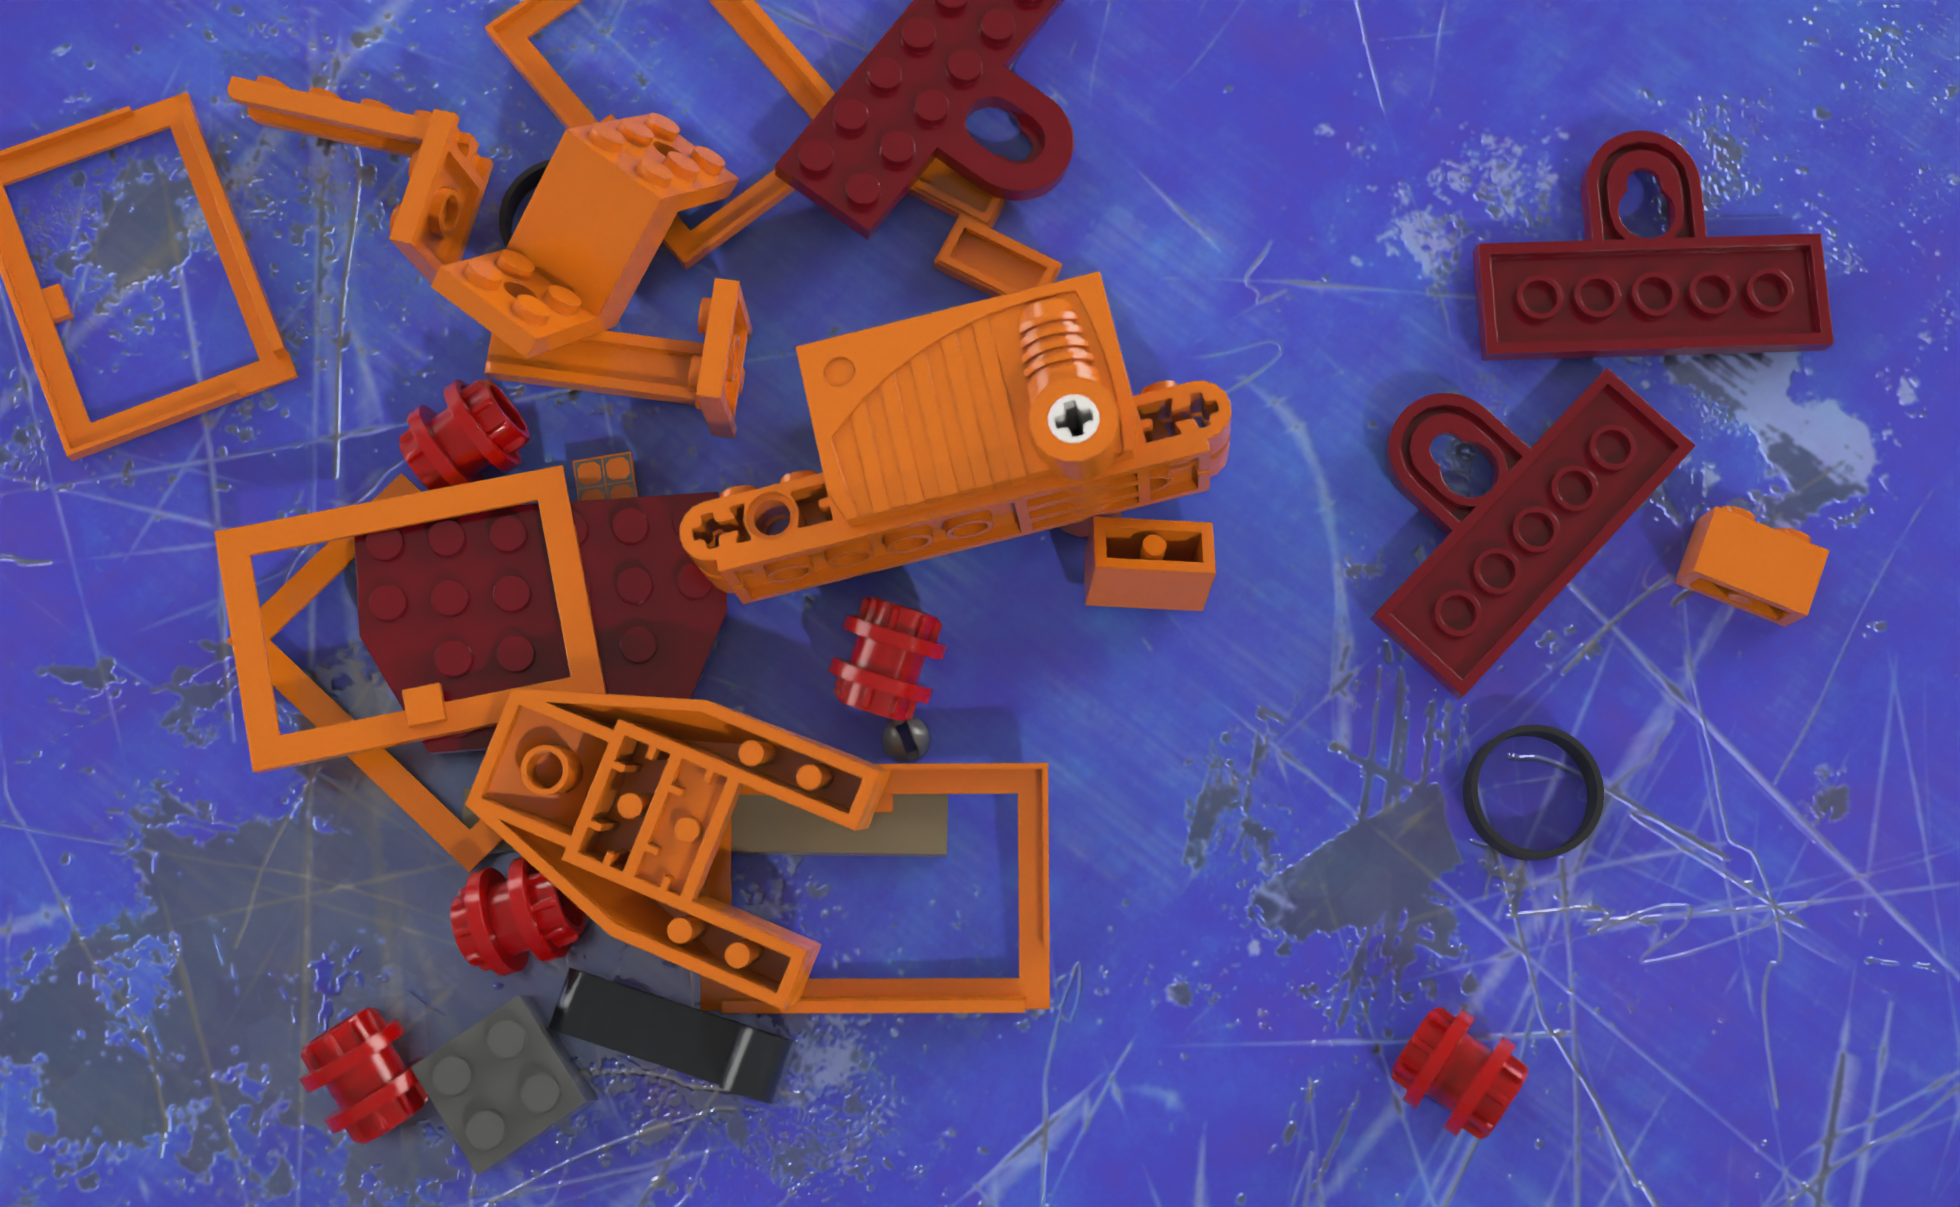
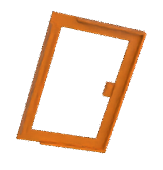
M523 0L485 26L488 37L566 129L617 120L611 113L598 122L529 41L531 36L583 0ZM708 0L811 120H813L835 92L755 0ZM774 169L691 231L679 216L676 215L662 243L682 267L687 270L796 189L777 177Z
M188 91L133 111L130 106L0 150V274L66 456L70 460L81 459L298 378L297 371ZM171 128L259 361L91 422L55 326L57 323L74 318L63 287L59 283L44 289L41 288L4 186Z
M563 465L214 531L253 772L259 774L497 726L512 690L508 689L444 702L442 685L434 683L402 690L405 706L403 711L281 735L252 556L538 501L571 677L518 687L517 689L607 694Z
M401 473L372 501L421 491ZM354 537L329 541L260 607L272 685L317 728L353 721L354 719L286 656L271 639L355 560ZM230 636L226 639V641L232 646V640ZM384 748L347 756L469 873L503 841L481 819L471 829H468Z
M1048 762L876 763V765L890 770L891 773L875 812H894V794L1018 793L1019 978H808L799 1002L782 1010L700 975V1010H722V1014L1025 1013V1009H1050ZM746 785L743 786L740 795H768ZM732 816L701 890V893L731 906Z

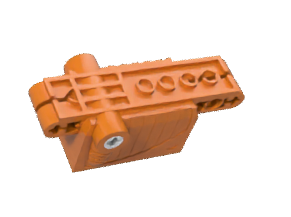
M1100 271L795 346L823 472L816 474V472L811 470L795 471L783 476L778 484L757 489L752 485H739L728 488L720 494V498L693 506L684 515L680 525V540L689 556L717 589L728 594H736L742 604H747L1057 527L1066 533L1078 537L1089 536L1093 516L1121 518L1122 512L1210 490V477L1218 474L1223 469L1229 457L1231 402L1224 390L1218 385L1205 380L1191 381L1179 385L1175 381H1160L1146 386L1142 389L1141 394L1133 396Z

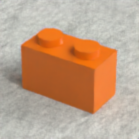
M1715 506L1696 520L1674 583L1784 627L1808 616L1830 550L1812 544L1811 537L1801 531L1791 528L1774 529L1755 521L1756 517L1745 509L1735 506Z
M1093 516L1084 551L1085 606L1203 611L1216 575L1213 523Z

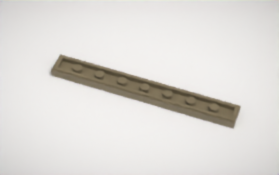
M464 788L461 822L468 829H471L480 820L465 805L472 788ZM894 794V812H875L869 828L858 831L844 827L770 795H740L732 813V854L947 857L948 794ZM503 840L493 851L516 850Z

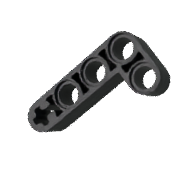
M570 967L548 1027L560 1033L718 1084V1087L768 1104L778 1103L797 1045V1041Z

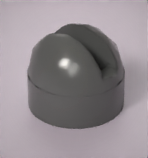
M913 716L912 719L905 721L892 719L883 731V747L888 757L897 763H916L929 750L930 733L926 724L918 717ZM907 723L917 750L907 754L902 738L896 729V726Z

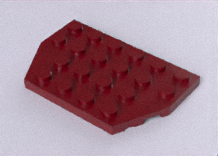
M719 492L570 501L607 694L691 699L728 610L726 592L717 589L684 549L680 540V525L684 515L693 506L719 498ZM539 504L515 505L354 536L359 636L403 710H405L402 690L434 683L442 685L444 702L571 677ZM497 726L423 740L422 742L428 753L432 755L483 751L488 749Z

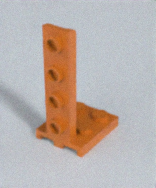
M231 76L227 88L228 95L236 103L246 105L249 117L257 124L410 157L408 168L409 182L402 202L395 206L391 214L389 240L431 284L440 266L462 260L494 163L491 159L478 155L479 143L472 134L461 132L458 129L457 125L460 118L456 113L433 109V112L415 110L413 115L394 111L390 106L374 99L364 98L360 103L342 100L336 94L318 87H310L308 92L291 89L281 81L267 76H257L256 81Z
M715 278L712 298L703 297L699 308L698 333L705 334L704 343L605 330L526 359L492 333L484 376L495 380L696 405V409L702 410L712 436L735 439L737 430L735 424L739 394L743 392L746 373L745 369H743L747 339H751L753 328L740 282Z

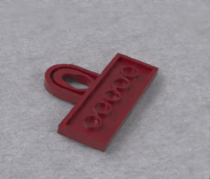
M913 0L775 164V175L867 240L870 239L935 158L984 192L1000 199L1026 201L1050 192L1061 182L1070 164L1074 148V135L1071 123L1065 112L1055 101L1008 68L1064 0ZM984 108H998L1009 113L1015 119L1020 134L1030 142L1032 147L1030 155L1020 161L1010 160L1001 154L994 155L970 136L966 127L968 117L977 110Z
M1630 131L1617 135L1603 144L1588 163L1581 181L1585 240L1477 244L1473 250L1482 361L1825 351L1834 344L1821 233L1707 237L1702 185L1698 168L1690 154L1680 144L1656 132ZM1642 171L1651 174L1657 180L1659 193L1666 198L1668 226L1666 232L1659 237H1638L1629 232L1621 222L1619 203L1627 192L1628 177L1634 172Z
M1606 368L1531 448L1490 411L1473 399L1453 393H1438L1416 400L1399 415L1389 431L1385 444L1386 468L1398 491L1440 528L1447 537L1376 611L1370 620L1459 700L1475 685L1696 445L1609 368ZM1441 435H1450L1458 439L1462 444H1472L1489 461L1493 471V482L1489 492L1483 496L1469 498L1451 491L1443 481L1441 466L1431 455L1430 446L1433 439Z

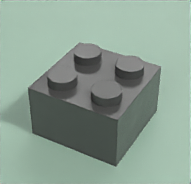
M517 995L411 1066L412 1071L477 1176L493 1172L598 1100L555 1030L548 1028L550 1022L533 996Z

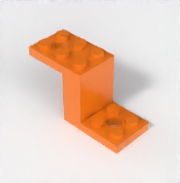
M657 113L568 128L565 130L506 249L440 266L430 287L526 359L616 327L677 213L729 198L740 178L724 168L726 163L720 155L706 147L694 146L679 135L680 128L676 123Z

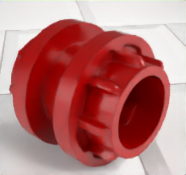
M457 379L443 390L448 407L437 414L428 406H419L408 414L407 421L410 428L399 437V447L407 464L428 490L485 480L481 471L491 464L500 471L509 473L521 464L522 460L519 450L529 443L530 432L519 411L495 383L488 379H481L468 385L464 381Z
M870 596L863 599L858 615L846 614L842 628L858 635L850 660L839 657L832 658L828 672L838 676L833 692L838 701L852 707L898 721L910 720L913 718L917 703L929 704L933 688L919 683L918 680L926 657L943 660L947 646L937 642L942 623L938 620V617L877 597Z
M523 857L516 858L511 862L508 870V880L495 868H486L472 873L468 877L465 887L459 890V896L453 899L450 908L452 931L463 957L472 966L480 967L484 971L492 970L499 976H508L522 971L527 965L529 950L542 962H550L565 957L569 951L570 944L578 940L579 933L583 932L586 924V913Z
M367 1006L334 1025L302 1047L300 1056L309 1071L300 1077L299 1081L307 1093L325 1085L338 1106L324 1119L332 1134L346 1129L353 1141L363 1145L390 1131L428 1103L429 1097L411 1069V1066L423 1058H417L405 1065L392 1044L393 1041L406 1032L398 1018L385 1022L377 1009Z
M1441 1007L1434 1010L1431 1009L1391 1069L1392 1079L1408 1090L1402 1100L1416 1109L1427 1095L1452 1112L1443 1128L1455 1137H1457L1461 1129H1464L1477 1139H1484L1491 1134L1528 1078V1066L1511 1055L1517 1045L1504 1036L1493 1051L1469 1035L1467 1032L1476 1018L1464 1009L1460 1011L1457 1017Z

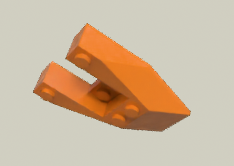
M512 688L465 805L610 936L785 1010L799 1002L822 944L701 893L742 788L746 785L844 827L858 831L869 828L891 771L832 746L709 700Z

